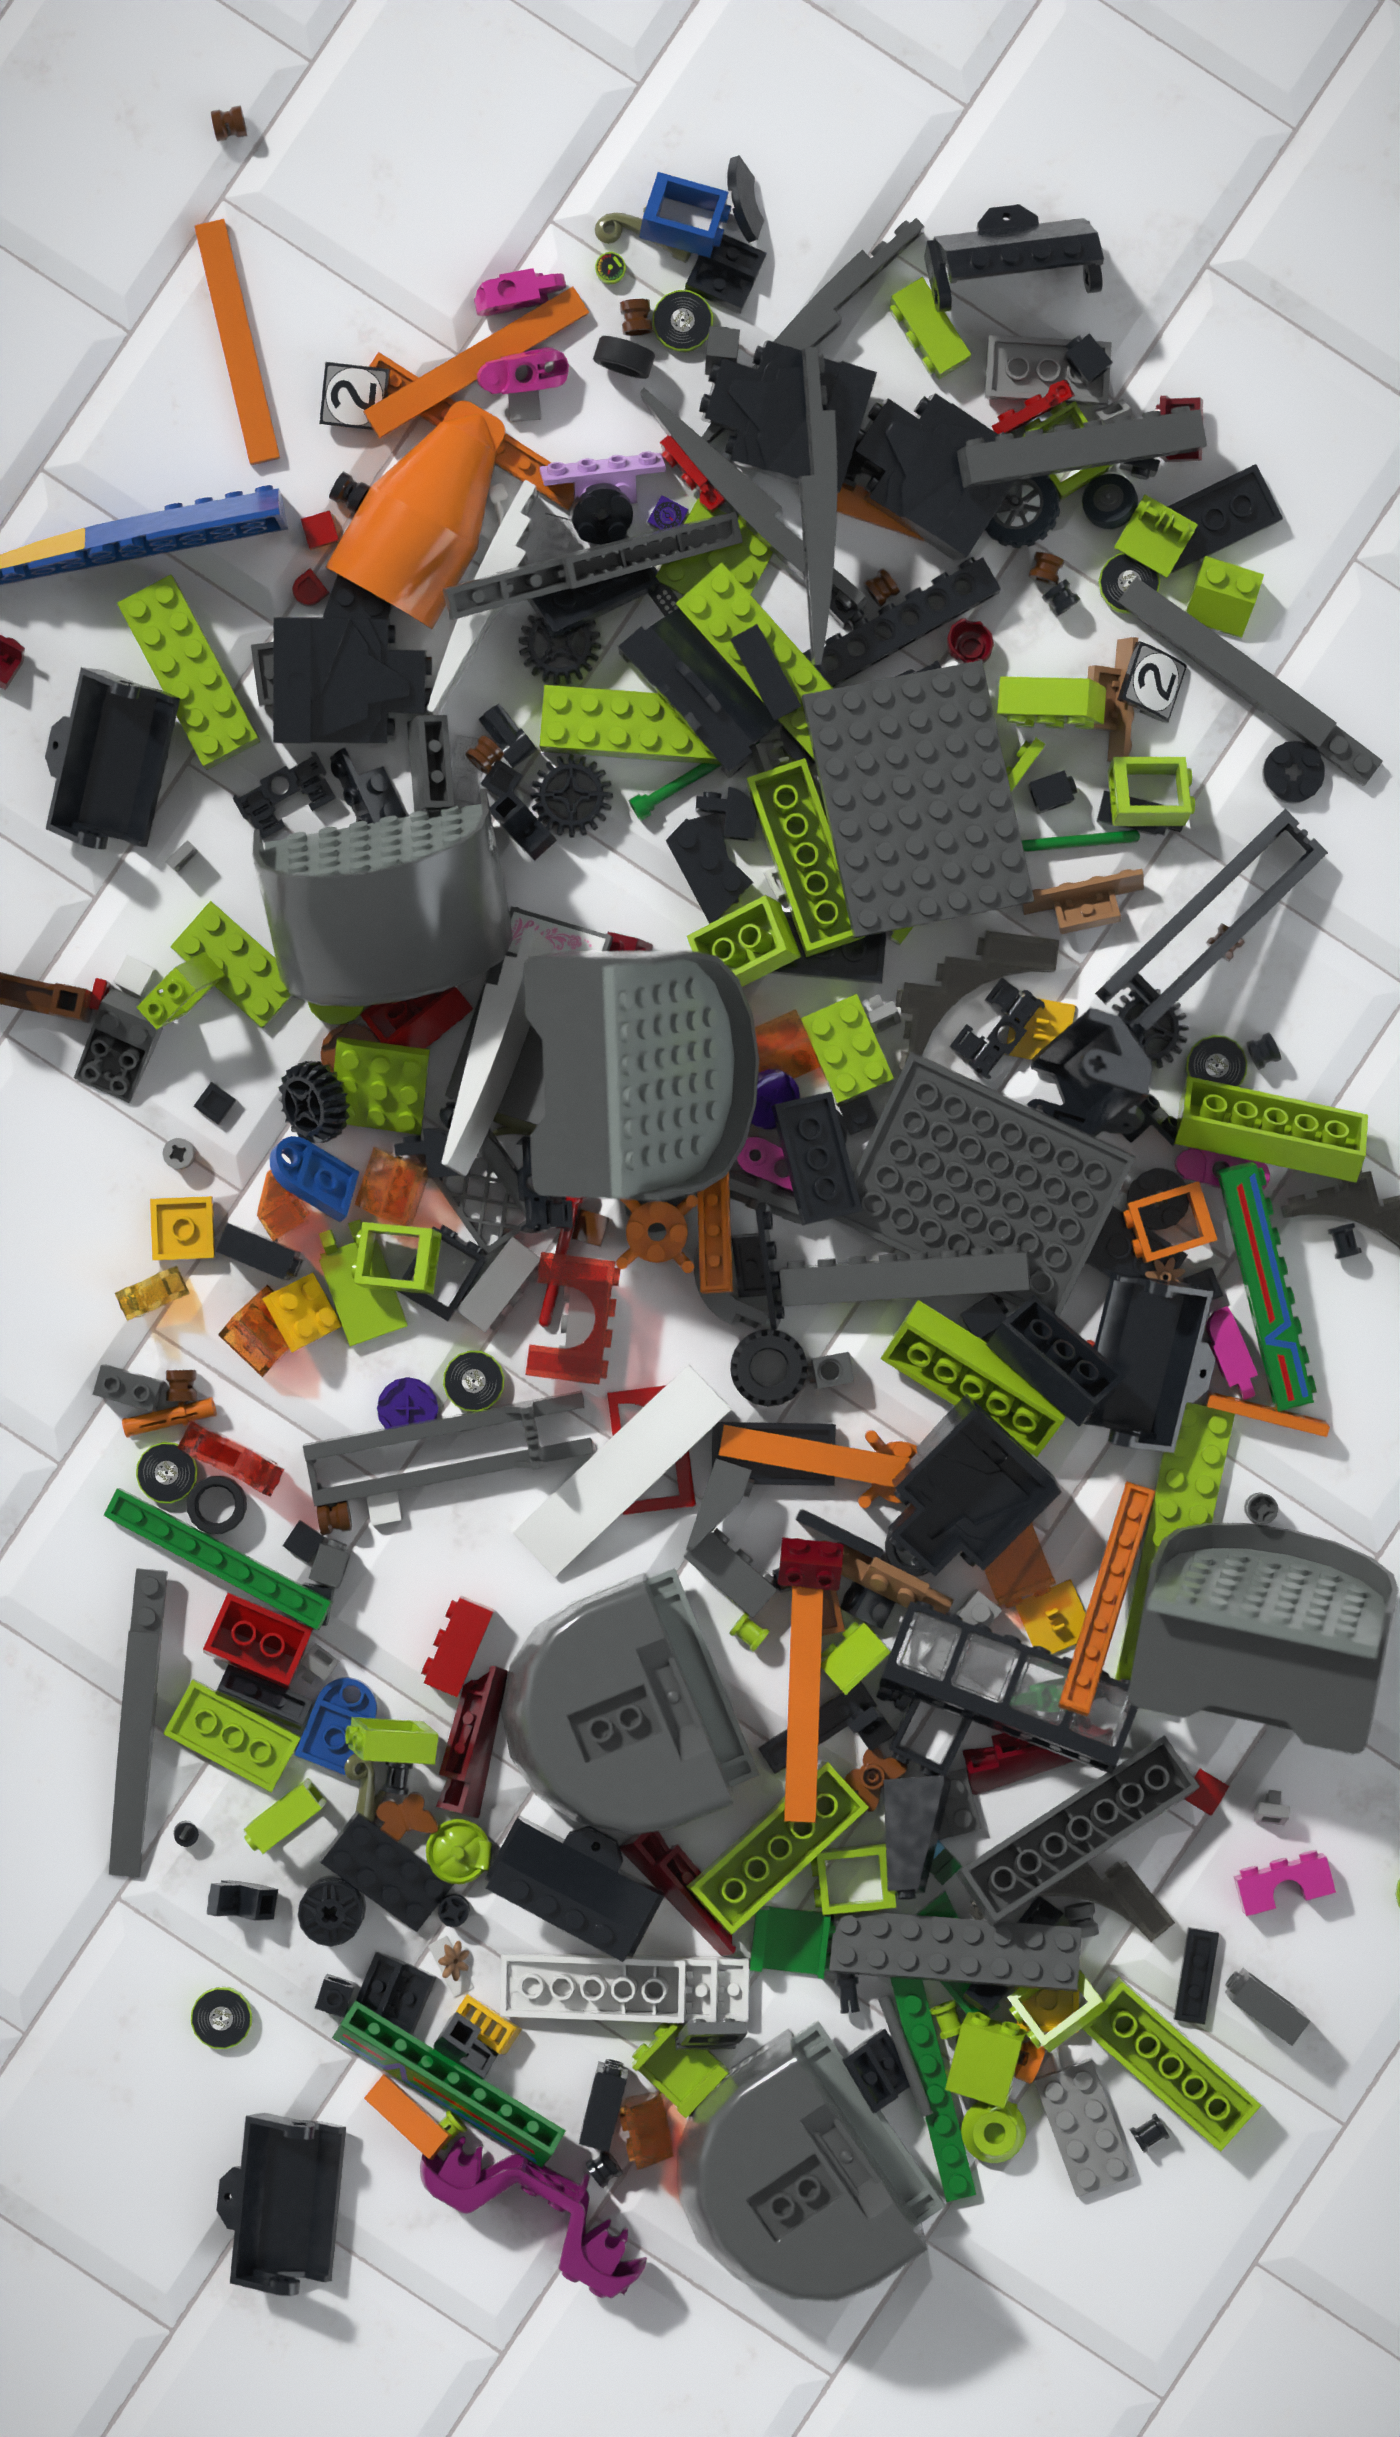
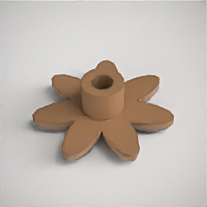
M1173 1257L1167 1261L1165 1266L1159 1259L1154 1260V1266L1157 1271H1147L1145 1276L1164 1280L1163 1275H1168V1281L1180 1282L1176 1278L1185 1274V1269H1174L1175 1259Z
M456 1941L453 1949L449 1945L444 1946L446 1955L438 1960L440 1965L446 1966L442 1974L443 1978H447L452 1974L453 1980L458 1981L460 1970L468 1971L469 1969L463 1960L469 1956L470 1952L468 1950L461 1951L462 1943L460 1941Z

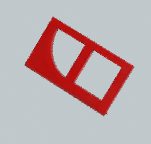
M666 1385L607 1393L612 1435L614 1436L621 1429L618 1404H635L644 1407ZM689 1451L675 1463L679 1495L636 1500L623 1512V1515L696 1506Z

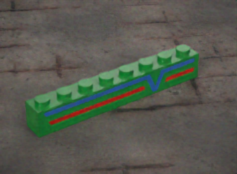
M1250 1161L1216 1170L1273 1407L1279 1412L1314 1403L1312 1394L1317 1393L1313 1376L1307 1375L1305 1364L1310 1363L1305 1345L1300 1346L1298 1335L1302 1334V1327L1299 1317H1293L1291 1305L1295 1304V1298L1291 1286L1286 1287L1284 1275L1288 1274V1269L1284 1257H1279L1276 1247L1281 1245V1240L1277 1227L1272 1228L1269 1216L1274 1215L1270 1198L1264 1197L1262 1186L1266 1185V1178L1263 1168H1257V1164Z
M356 2000L332 2039L541 2168L551 2158L566 2132L560 2126L481 2079Z

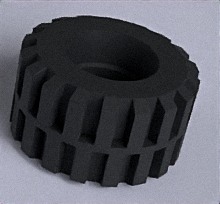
M762 1329L749 1334L739 1342L732 1355L730 1370L736 1389L745 1399L757 1405L771 1407L784 1404L801 1391L807 1378L808 1364L803 1348L792 1336L780 1330ZM765 1349L780 1352L787 1362L786 1376L780 1383L773 1386L761 1385L751 1374L750 1366L753 1357Z

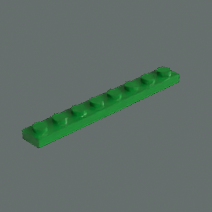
M121 1488L116 1489L103 1515L316 1630L321 1628L333 1604V1601Z
M890 1977L905 2039L933 2112L925 2116L946 2202L974 2196L976 2191L950 2091L945 2090L947 2076L923 1980Z

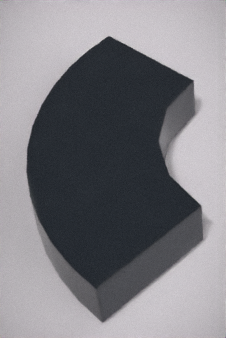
M740 155L730 158L727 171L728 191H732L731 198L735 207L732 211L743 236L750 243L758 240L764 218L758 209L755 199V177Z

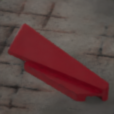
M493 1665L489 1667L490 1671L477 1680L472 1679L463 1685L438 1774L448 1779L436 1807L474 1818H479L508 1674L507 1670Z
M1083 1715L1071 1718L1068 1726L1070 1731L1109 1746H1115L1113 1728L1102 1729L1095 1726L1090 1718ZM1062 1719L1052 1721L1049 1723H1052L1054 1725H1060ZM1005 1733L991 1736L993 1747L962 1750L973 1795H978L1076 1761Z
M654 1831L633 1835L620 1845L621 1852L657 1889L666 1893L665 1898L719 1955L727 1956L736 1952V1946L732 1945V1935L727 1933L686 1887L701 1871L678 1844L671 1846L669 1849L660 1832Z

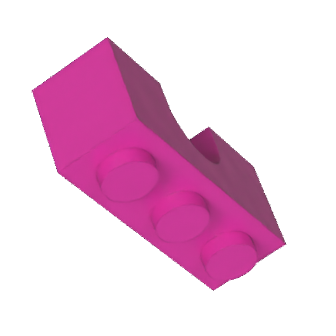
M1311 1850L1299 1854L1300 1859L1288 1862L1287 1858H1281L1269 1862L1270 1867L1258 1870L1257 1866H1251L1239 1870L1240 1875L1233 1877L1243 1913L1246 1916L1276 1909L1273 1897L1274 1890L1280 1882L1285 1880L1296 1881L1305 1900L1336 1893L1327 1856L1323 1853L1318 1854L1317 1850Z

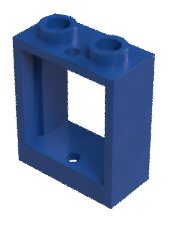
M658 172L642 218L639 238L710 258L713 247H720L724 229L720 228L721 222L727 224L732 206L727 205L729 192ZM665 198L713 211L714 215L709 230L659 217Z

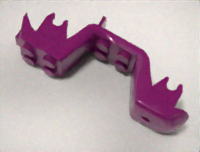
M464 2136L454 2142L445 2160H442L438 2155L433 2160H430L422 2154L420 2177L424 2188L434 2198L461 2213L468 2214L474 2212L515 2183L520 2184L521 2189L527 2194L534 2197L540 2195L549 2200L548 2204L552 2208L560 2212L565 2210L570 2212V2221L558 2268L562 2271L561 2274L569 2281L574 2283L580 2281L589 2286L590 2292L600 2298H605L606 2296L614 2298L619 2293L625 2295L629 2286L644 2271L647 2261L646 2257L620 2261L628 2240V2228L625 2227L620 2235L612 2236L608 2231L611 2225V2219L608 2218L586 2233V2218L590 2200L589 2193L586 2190L590 2175L585 2173L581 2183L577 2184L545 2165L543 2168L539 2167L520 2154L507 2156L481 2170L483 2147L479 2146L476 2148L473 2154H466L463 2151V2145L466 2141Z

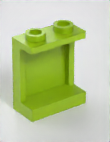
M968 2012L961 2026L945 2090L1005 2108L1010 2098L1014 2073L1027 2031L1021 2029L1019 2025L1013 2022L1005 2021L1002 2023L991 2019L990 2016L981 2012Z
M661 2023L653 2032L656 2038L648 2046L643 2043L633 2053L632 2057L635 2060L632 2062V2068L645 2076L677 2107V2111L684 2118H687L728 2074V2068L709 2050H676L675 2037H679L678 2033L684 2026L681 2023Z

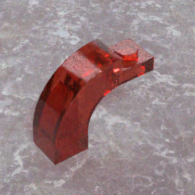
M192 1420L177 1447L192 1458L238 1478L271 1497L275 1487L279 1484L280 1477L284 1471L282 1467L277 1465V1462Z

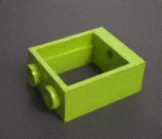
M1075 401L1069 405L1063 402L1050 411L1052 416L1042 422L1040 418H1037L1026 425L1024 430L1027 432L1043 429V432L1046 433L1068 418H1071L1076 428H1083V423L1088 421ZM1113 465L1082 469L1061 483L1055 474L1048 475V477L1054 484L1061 501L1095 478L1111 470Z
M1113 757L1107 770L1113 826H1186L1190 815L1195 812V798L1190 796L1189 787L1192 784V770L1187 768L1186 757ZM1175 774L1178 805L1130 806L1127 775Z
M203 952L176 966L136 1008L158 1030L186 1015L225 974Z
M362 1222V1228L358 1231L356 1237V1245L359 1248L358 1256L352 1265L354 1283L364 1288L434 1294L442 1233L431 1228ZM376 1233L419 1238L413 1281L370 1277Z
M352 1717L351 1726L346 1728L345 1742L349 1744L348 1748L363 1761L435 1765L439 1734L424 1721Z
M307 1778L252 1820L244 1829L247 1833L244 1839L254 1851L259 1849L264 1854L321 1810L327 1801L311 1780Z
M886 1843L824 1849L811 1861L812 1877L818 1876L819 1889H814L815 1908L821 1907L822 1915L897 1908L896 1897L888 1891ZM878 1855L882 1899L829 1904L825 1860Z
M1080 1969L1078 1989L1088 2003L1046 2035L1022 2004L1040 1989L1020 1987L1007 1997L1013 2005L1009 2008L1012 2015L1019 2024L1025 2021L1031 2029L1026 2033L1037 2048L1043 2046L1049 2053L1109 2007Z

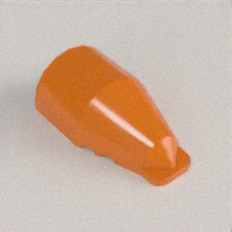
M464 400L454 403L443 421L369 488L325 568L359 585L417 619L428 628L433 629L446 606L442 589L458 585L478 550L496 454L506 436V428L503 422L471 402Z

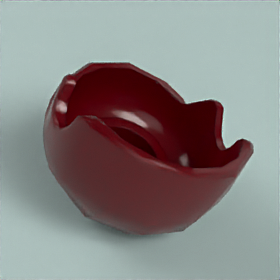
M963 618L951 626L947 637V647L952 659L959 664L982 660V663H985L991 656L994 641L992 633L981 621L974 622Z

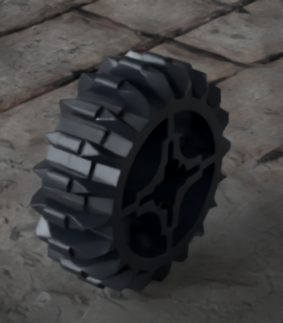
M532 615L527 617L533 626L532 628L526 625L521 627V631L529 636L519 637V644L528 645V647L519 650L520 656L530 655L524 661V666L527 668L534 664L536 665L531 672L534 677L543 671L542 682L547 683L550 675L554 676V685L559 686L561 676H565L566 684L571 685V674L575 673L580 681L583 679V675L580 672L581 668L591 673L593 669L587 661L598 662L599 657L591 653V651L601 650V644L592 642V640L601 637L598 631L590 632L596 626L594 620L556 637L558 640L567 637L565 644L568 651L561 647L553 651L552 647H555V644L552 641L551 634L540 618L537 620ZM579 628L586 639L582 656L571 645V641ZM538 632L549 643L541 659L537 656L534 648ZM558 657H566L574 662V664L564 668H555L548 665Z
M569 754V764H564L562 757L558 756V767L554 768L552 763L548 761L546 767L550 772L548 774L541 770L537 772V775L543 779V782H532V787L539 789L540 793H531L530 798L532 800H540V803L532 806V810L534 812L543 810V813L537 819L540 822H544L548 818L550 821L546 828L549 831L556 824L559 826L557 829L558 836H562L564 829L569 828V837L574 838L575 828H580L582 836H586V825L589 824L594 831L598 829L597 824L593 821L595 818L602 822L606 821L605 815L600 813L601 809L611 811L612 806L604 803V800L613 799V793L603 791V789L611 787L612 784L610 780L600 782L606 775L605 770H600L598 773H594L598 765L597 762L593 761L587 768L585 767V756H581L579 764H574V755ZM567 772L565 786L559 790L547 792L550 783L557 776ZM576 772L590 778L595 784L597 791L581 789L577 785ZM571 781H573V788L576 794L581 795L579 800L575 798L576 803H573V811H571L568 798L562 797L565 792L568 794V789H571ZM546 801H554L565 805L567 808V820L554 815ZM597 801L595 807L587 816L577 820V809L582 803Z
M1156 989V991H1157L1159 994H1161V990H1160V989ZM1122 995L1119 999L1124 1007L1121 1008L1119 1005L1113 1004L1111 1009L1118 1014L1117 1016H1120L1126 1027H1128L1134 1019L1124 1018L1132 1007L1144 1003L1141 1001L1136 1004L1133 1001L1135 999L1134 996L1132 1001H1129L1125 995ZM1179 1002L1175 1003L1165 1013L1170 1021L1171 1031L1160 1027L1156 1021L1150 1027L1156 1033L1153 1035L1151 1033L1148 1034L1144 1041L1143 1035L1137 1038V1043L1144 1053L1150 1040L1153 1038L1169 1041L1160 1052L1150 1055L1146 1054L1150 1061H1154L1157 1069L1163 1067L1162 1057L1168 1063L1174 1061L1169 1053L1170 1051L1178 1055L1181 1054L1182 1049L1175 1045L1176 1042H1187V1038L1180 1036L1179 1032L1188 1031L1189 1026L1179 1025L1178 1022L1187 1016L1185 1013L1176 1016L1174 1012L1181 1007Z
M304 1061L286 1070V1075L281 1077L283 1084L278 1087L282 1093L278 1100L283 1105L281 1111L286 1115L285 1122L291 1124V1132H297L298 1137L316 1144L328 1142L341 1135L342 1130L347 1127L346 1120L350 1118L346 1111L350 1104L346 1102L345 1096L348 1093L343 1091V1082L337 1080V1072H331L330 1066L323 1065L321 1061Z

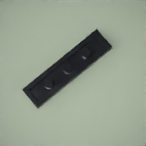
M862 1681L846 1695L841 1692L819 1707L818 1746L846 1728L847 1724L853 1721L851 1716L862 1707L867 1706L868 1709L872 1706L878 1707ZM787 1729L758 1747L774 1774L786 1767Z

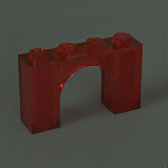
M541 1252L537 1283L568 1286L583 1292L593 1305L595 1324L589 1337L575 1347L558 1348L529 1344L525 1375L600 1385L601 1378L607 1379L609 1360H603L605 1348H611L613 1330L607 1329L608 1318L615 1317L617 1299L611 1298L612 1287H619L621 1269L615 1268L616 1261Z

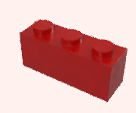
M460 1596L458 1602L451 1601L445 1615L446 1618L450 1619L446 1630L439 1629L433 1646L438 1647L434 1659L427 1658L421 1674L426 1676L424 1684L452 1696H459L493 1616L494 1609L464 1596Z

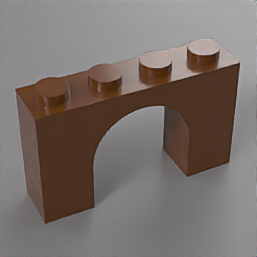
M0 972V1005L84 1023L90 1022L92 1009L89 1008L92 996L91 991L66 984L46 983Z

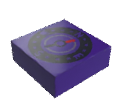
M661 495L647 524L658 530L681 525L689 509Z

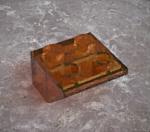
M796 1009L755 1027L759 1054L758 1073L768 1069H780L795 1079L820 1068L810 1039Z
M374 1146L354 1205L377 1217L399 1225H413L428 1180L427 1165L403 1156H395V1153Z
M269 1170L266 1172L257 1217L272 1241L279 1242L310 1223L306 1216L311 1213L303 1200L295 1199L292 1193L278 1183L272 1171Z
M268 1284L243 1306L218 1334L262 1377L290 1351L262 1299L275 1292Z
M654 2091L626 2097L624 2107L620 2108L621 2113L619 2114L623 2132L629 2131L630 2137L626 2138L629 2162L635 2161L636 2168L639 2170L673 2157L674 2148L662 2092Z

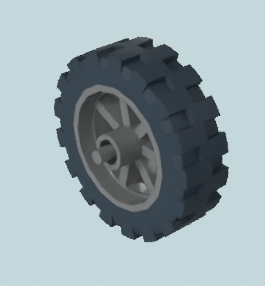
M1048 475L1015 481L1013 486H1016V494L1006 495L1005 498L1008 500V504L999 506L985 528V531L993 540L995 539L999 544L1006 547L1007 545L1013 548H1021L1023 545L1030 547L1035 545V541L1045 539L1048 536L1047 532L1050 529H1054L1056 525L1055 520L1060 514V498ZM1022 485L1032 487L1034 490L1022 498ZM1039 495L1040 507L1026 504ZM1012 510L1005 524L997 516V513ZM1028 511L1037 513L1034 519L1029 522L1027 521L1025 515ZM1016 516L1021 518L1023 525L1011 526Z

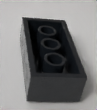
M1034 1295L1000 1324L986 1344L998 1357L1006 1362L1078 1427L1112 1397L1127 1377Z

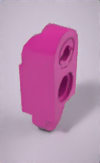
M534 268L499 274V278L487 280L477 289L476 297L474 298L477 315L490 316L542 305L549 301L547 294L555 293L567 287L564 274L553 273L543 275V273H535Z
M545 347L485 362V365L477 373V381L484 390L489 391L491 394H510L556 388L563 385L567 380L569 364L564 353L554 348ZM547 362H553V369L550 372H546L544 368ZM521 365H526V377L522 380H517L515 376L517 368Z
M751 1137L746 1139L745 1146L737 1157V1162L741 1169L793 1192L789 1176L781 1178L774 1172L776 1162L785 1160L782 1148L763 1138ZM754 1149L760 1151V1160L752 1161L749 1158L750 1151Z
M1188 1148V1150L1182 1151L1177 1155L1175 1168L1183 1176V1179L1199 1181L1201 1184L1220 1188L1218 1178L1212 1172L1213 1165L1216 1162H1222L1227 1168L1250 1162L1251 1160ZM1253 1161L1257 1164V1168H1263L1266 1178V1185L1262 1186L1264 1190L1270 1181V1171L1265 1163Z
M1226 1306L1214 1311L1207 1319L1205 1325L1206 1333L1211 1342L1209 1346L1222 1377L1226 1379L1229 1387L1236 1385L1242 1399L1247 1400L1255 1396L1250 1378L1257 1376L1258 1373L1229 1307Z

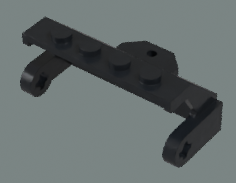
M1020 204L989 208L979 220L976 227L977 231L935 236L933 240L927 241L924 260L935 309L938 313L951 311L952 297L949 281L952 284L957 283L959 280L1083 265V280L1086 292L1089 294L1102 291L1103 280L1100 265H1103L1104 256L1098 232L1092 227L1090 221H1087L1085 218L1039 223L1038 216Z
M679 608L650 626L647 630L642 626L639 627L618 646L619 655L626 663L632 662L723 765L721 770L728 778L734 776L752 759L751 748L780 727V722L778 720L773 721L766 706Z
M81 667L70 717L63 716L51 727L45 759L50 775L56 778L45 829L77 844L94 849H106L109 837L124 840L135 846L147 847L162 786L171 738L175 728L180 698L159 689L140 685L106 670Z
M1090 1007L1032 1058V1070L1053 1076L1063 1104L1058 1105L1042 1099H1033L1026 1105L1094 1137L1102 1131L1111 1134L1133 1133L1144 1124L1145 1114L1138 1106L1148 1099L1153 1066H1151V1061L1120 1016Z
M1112 1272L1094 1348L1127 1377L1112 1397L1083 1423L1084 1425L1109 1428L1110 1432L1107 1441L1119 1446L1174 1453L1186 1402L1194 1403L1209 1390L1216 1359L1209 1344L1203 1342L1202 1337L1214 1291L1190 1283L1143 1278Z
M520 1815L516 1818L485 1877V1880L489 1881L485 1889L621 1962H624L626 1956L632 1958L666 1894L620 1869L624 1859L616 1838L589 1825L569 1831L566 1838L563 1839ZM594 1842H598L601 1847H595Z
M259 2113L245 2117L241 2166L232 2167L219 2179L216 2208L226 2228L234 2230L230 2284L275 2295L294 2296L298 2295L300 2291V2280L297 2278H307L320 2282L332 2281L346 2126L323 2121L296 2120L269 2113Z

